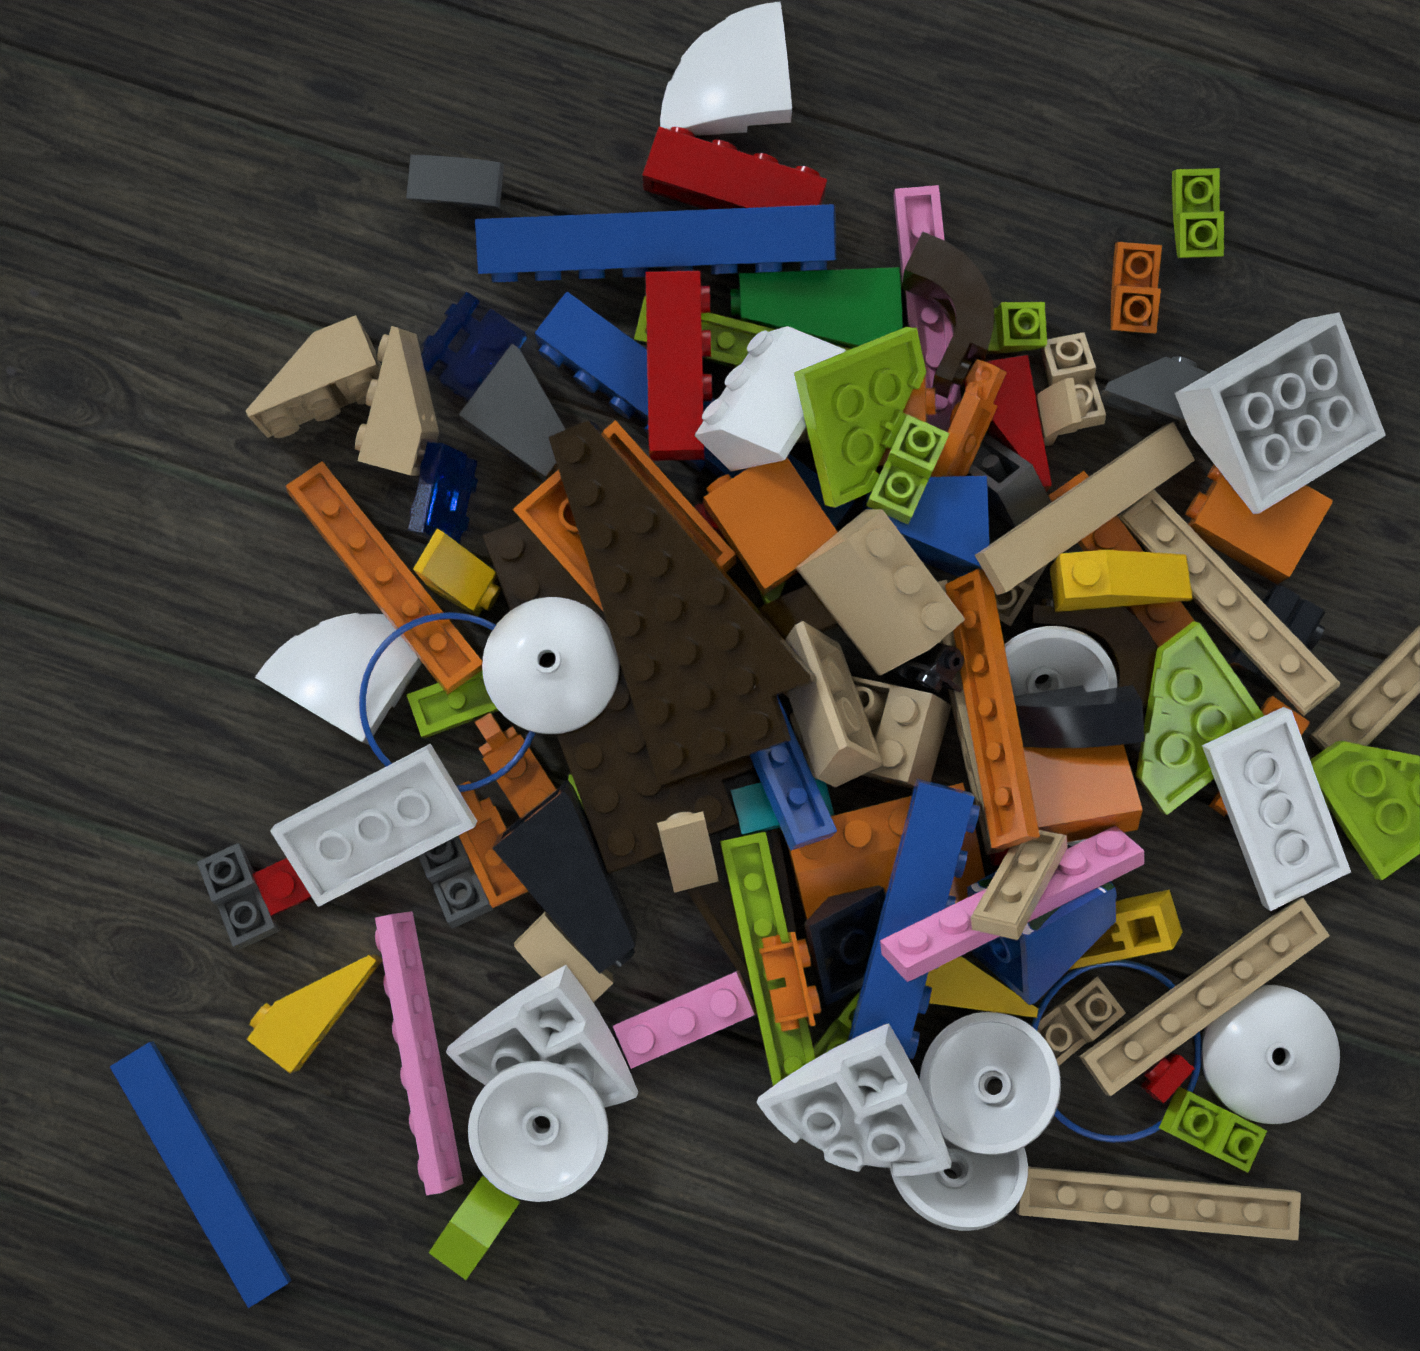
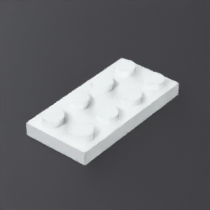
M1282 707L1202 745L1260 900L1265 908L1272 911L1351 872L1292 710Z
M429 744L275 824L270 832L319 907L474 828L477 820L434 748Z

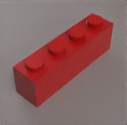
M658 127L642 174L643 189L645 191L705 210L822 205L827 185V179L820 177L819 172L812 168L797 166L794 169L779 164L776 158L768 154L755 153L753 156L737 151L734 145L723 140H713L711 143L695 138L691 131L682 127H671L670 129Z
M700 271L646 272L649 456L652 461L704 460V445L694 435L704 421L702 419L703 402L712 401V374H703L702 357H711V330H702L701 313H710V286H701Z

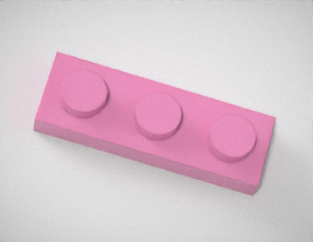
M738 970L617 1023L613 1026V1029L632 1069L757 1014V1011L743 977Z

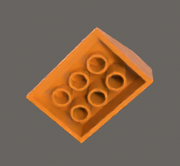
M615 420L604 429L603 432L721 568L727 572L737 563L735 552ZM558 469L519 503L513 511L603 611Z
M963 783L948 786L965 791ZM912 796L831 816L837 832L831 838L790 851L785 839L806 921L830 896L877 885L884 888L886 896ZM976 829L973 833L965 832L961 850L968 851L965 869L961 879L953 877L949 895L956 897L955 904L968 898V886L985 878Z

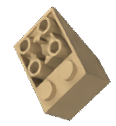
M352 316L313 332L247 408L246 413L267 438L273 435L275 438L289 436L299 430L300 424L312 419H316V421L331 419L341 412L340 408L351 403L366 404L369 385L373 379L378 380L381 364L377 360L373 344L357 316Z
M391 326L389 335L384 334L379 344L377 360L382 362L378 380L373 379L368 388L366 405L371 406L367 424L362 423L359 427L355 440V449L360 451L359 462L410 476H428L439 430L417 334Z
M852 676L883 762L882 766L863 774V776L914 789L916 778L931 782L952 705L933 693ZM793 729L803 754L808 753L803 738Z

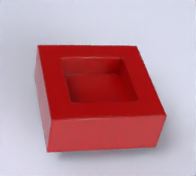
M287 858L252 874L271 916H275L312 898Z
M1170 1053L1145 1071L1144 1075L1148 1079L1140 1087L1153 1099L1165 1103L1195 1068L1182 1056Z

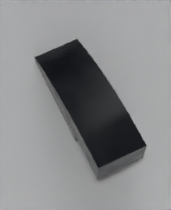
M1081 685L1014 696L1023 747L1088 748L1145 742L1142 699L1133 685L1086 692L1084 686Z

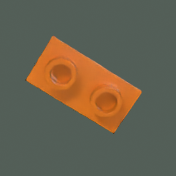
M788 932L790 942L787 943L781 942L780 935L762 938L763 948L759 949L767 981L779 978L785 979V987L769 990L775 1016L774 1020L775 1023H780L781 1031L800 1028L798 1019L804 1017L807 1018L808 1025L815 1026L813 1015L821 1013L816 986L807 987L803 968L811 967L805 939L797 940L795 932Z

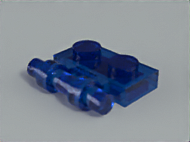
M465 292L457 304L452 303L446 310L444 315L447 318L434 336L428 335L421 344L423 348L421 356L425 372L429 373L437 360L446 365L447 368L439 377L440 383L469 402L508 348L514 344L520 349L528 337L526 332L491 308L480 322L477 321L471 314L480 301L472 294ZM462 329L470 334V336L456 354L448 348V345L459 330Z
M427 441L424 458L420 465V477L415 500L410 511L411 518L408 530L431 539L436 529H439L460 544L462 532H467L470 518L466 516L470 495L471 493H476L478 479L474 476L478 461L467 458V454L443 443Z

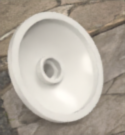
M545 597L534 599L515 607L497 623L484 649L482 670L485 687L492 702L508 720L523 729L535 733L562 734L583 727L594 720L606 708L614 695L619 681L620 661L609 627L597 613L574 600L560 597ZM545 653H553L556 656L554 665L549 668L541 667L539 663L541 656Z
M1062 626L1039 627L1025 631L1004 644L1014 696L1081 685L1084 686L1086 692L1117 688L1116 672L1107 653L1093 638L1081 631ZM1040 675H1049V678L1045 683H1035L1037 677H1039Z
M1262 985L1207 1025L1202 1035L1201 1064L1209 1087L1228 1109L1251 1121L1264 1124H1282L1308 1115L1327 1098L1338 1075L1340 1049L1331 1021L1313 1000L1288 987ZM1281 1047L1285 1052V1060L1283 1063L1276 1065L1272 1060V1053L1276 1048Z
M974 1013L949 1024L936 1036L929 1046L920 1072V1083L942 1135L955 1145L978 1154H1006L1021 1149L1033 1142L1050 1124L1060 1099V1070L1051 1047L1042 1035L1028 1023L1004 1013ZM998 1078L1002 1081V1090L996 1095H991L987 1091V1084L990 1080Z
M543 1061L520 1063L494 1076L476 1098L468 1123L470 1150L482 1174L504 1193L518 1199L535 1202L557 1200L583 1187L596 1173L603 1160L609 1134L608 1119L604 1105L588 1081L565 1066ZM545 1116L549 1119L551 1126L546 1129L539 1128L535 1123V1118Z
M943 1136L952 1162L951 1168L948 1169L956 1173L957 1179L947 1177L944 1170L916 1176L896 1177L892 1175L894 1183L903 1199L922 1217L941 1227L959 1231H971L996 1224L1014 1209L1025 1190L1028 1177V1162L1024 1147L1006 1154L985 1155L965 1150Z

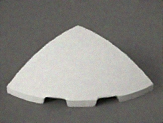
M780 2L761 4L734 13L709 31L704 32L681 57V62L666 87L662 102L660 127L667 129L682 127L691 131L695 136L744 133L747 132V126L791 123V90Z
M353 613L322 621L319 625L306 630L298 636H294L281 646L263 665L255 678L368 745L359 711L361 682L365 669L376 649L396 629L384 614ZM401 635L381 654L369 679L366 694V711L373 736L391 706L395 708L422 663Z
M567 965L544 976L492 1010L450 1044L446 1050V1053L458 1066L484 1085L498 1073L511 1066L525 1062L543 1061L565 1066L581 1075L597 1092L604 1107L634 1099L638 1094L632 1075L613 1035L587 992Z
M889 1023L833 1048L796 1070L758 1097L757 1104L778 1130L794 1143L803 1139L822 1150L825 1161L839 1167L857 1172L864 1165L890 1168L892 1175L896 1177L923 1175L951 1168L952 1162L930 1103L910 1060Z

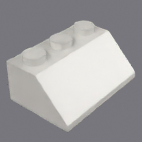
M788 326L770 332L764 330L758 333L748 344L747 351L749 353L742 364L734 368L726 377L724 382L726 388L719 399L713 401L703 412L702 419L704 421L694 436L731 472L785 460L806 427L794 372L846 351L845 349Z

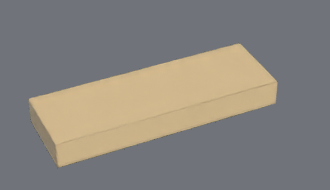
M1039 830V838L1011 847L971 916L972 930L1018 940L1067 850V835Z

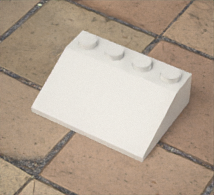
M1340 313L1303 319L1175 393L1191 435L1253 514L1263 512L1386 436Z

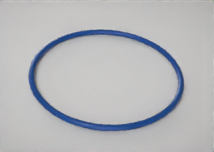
M446 612L431 614L401 626L389 635L376 649L362 678L359 693V711L366 739L373 752L385 766L392 764V762L378 747L369 727L366 711V694L369 679L381 654L400 635L427 622L445 619L464 620L480 624L492 631L496 624L464 613ZM528 732L519 751L503 768L480 781L458 785V790L466 792L478 789L508 773L526 753L535 736V732Z
M1121 959L1076 968L1057 981L1048 991L1038 1007L1037 1018L1034 1017L1031 1026L1036 1031L1038 1030L1043 1012L1062 986L1079 974L1105 966L1130 967L1152 975L1170 990L1175 985L1155 969L1130 960ZM1200 1031L1194 1035L1195 1069L1192 1071V1076L1186 1089L1192 1093L1201 1068L1202 1043ZM1056 1109L1054 1115L1061 1123L1074 1132L1090 1139L1110 1143L1128 1142L1147 1137L1159 1131V1126L1162 1122L1161 1120L1152 1127L1137 1133L1111 1136L1081 1128L1066 1118L1058 1109Z

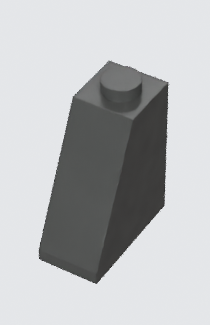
M512 344L460 412L459 416L464 426L538 479L545 482L558 470L548 437L566 429L522 352Z

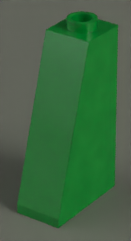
M900 267L740 273L739 288L730 289L731 316L740 315L741 321L772 329L788 326L828 343L851 349L903 328Z

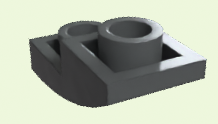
M410 155L406 199L419 203H453L460 207L500 208L504 164L460 157Z
M459 836L418 856L425 875L434 888L446 921L452 929L494 910L489 903Z
M240 843L197 862L211 902L218 906L230 941L235 949L241 950L280 931L275 917L271 916L252 875L255 871Z

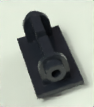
M937 643L930 650L889 672L909 684H913L914 680H916L922 686L937 693L941 691L942 687L961 693L962 688L952 682L957 671L962 668L964 657L958 648Z

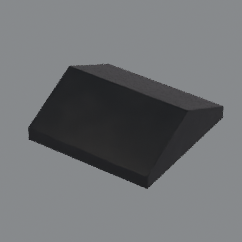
M879 885L828 897L804 923L820 1001L825 1006L862 987L885 900L884 888Z

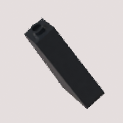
M567 780L499 834L492 849L600 974L609 966H612L614 969L621 967L634 955L635 950L633 948L636 945L638 932L612 873L609 874L591 825L572 784Z

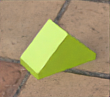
M483 1175L449 1221L429 1251V1254L467 1280L521 1201L496 1188Z

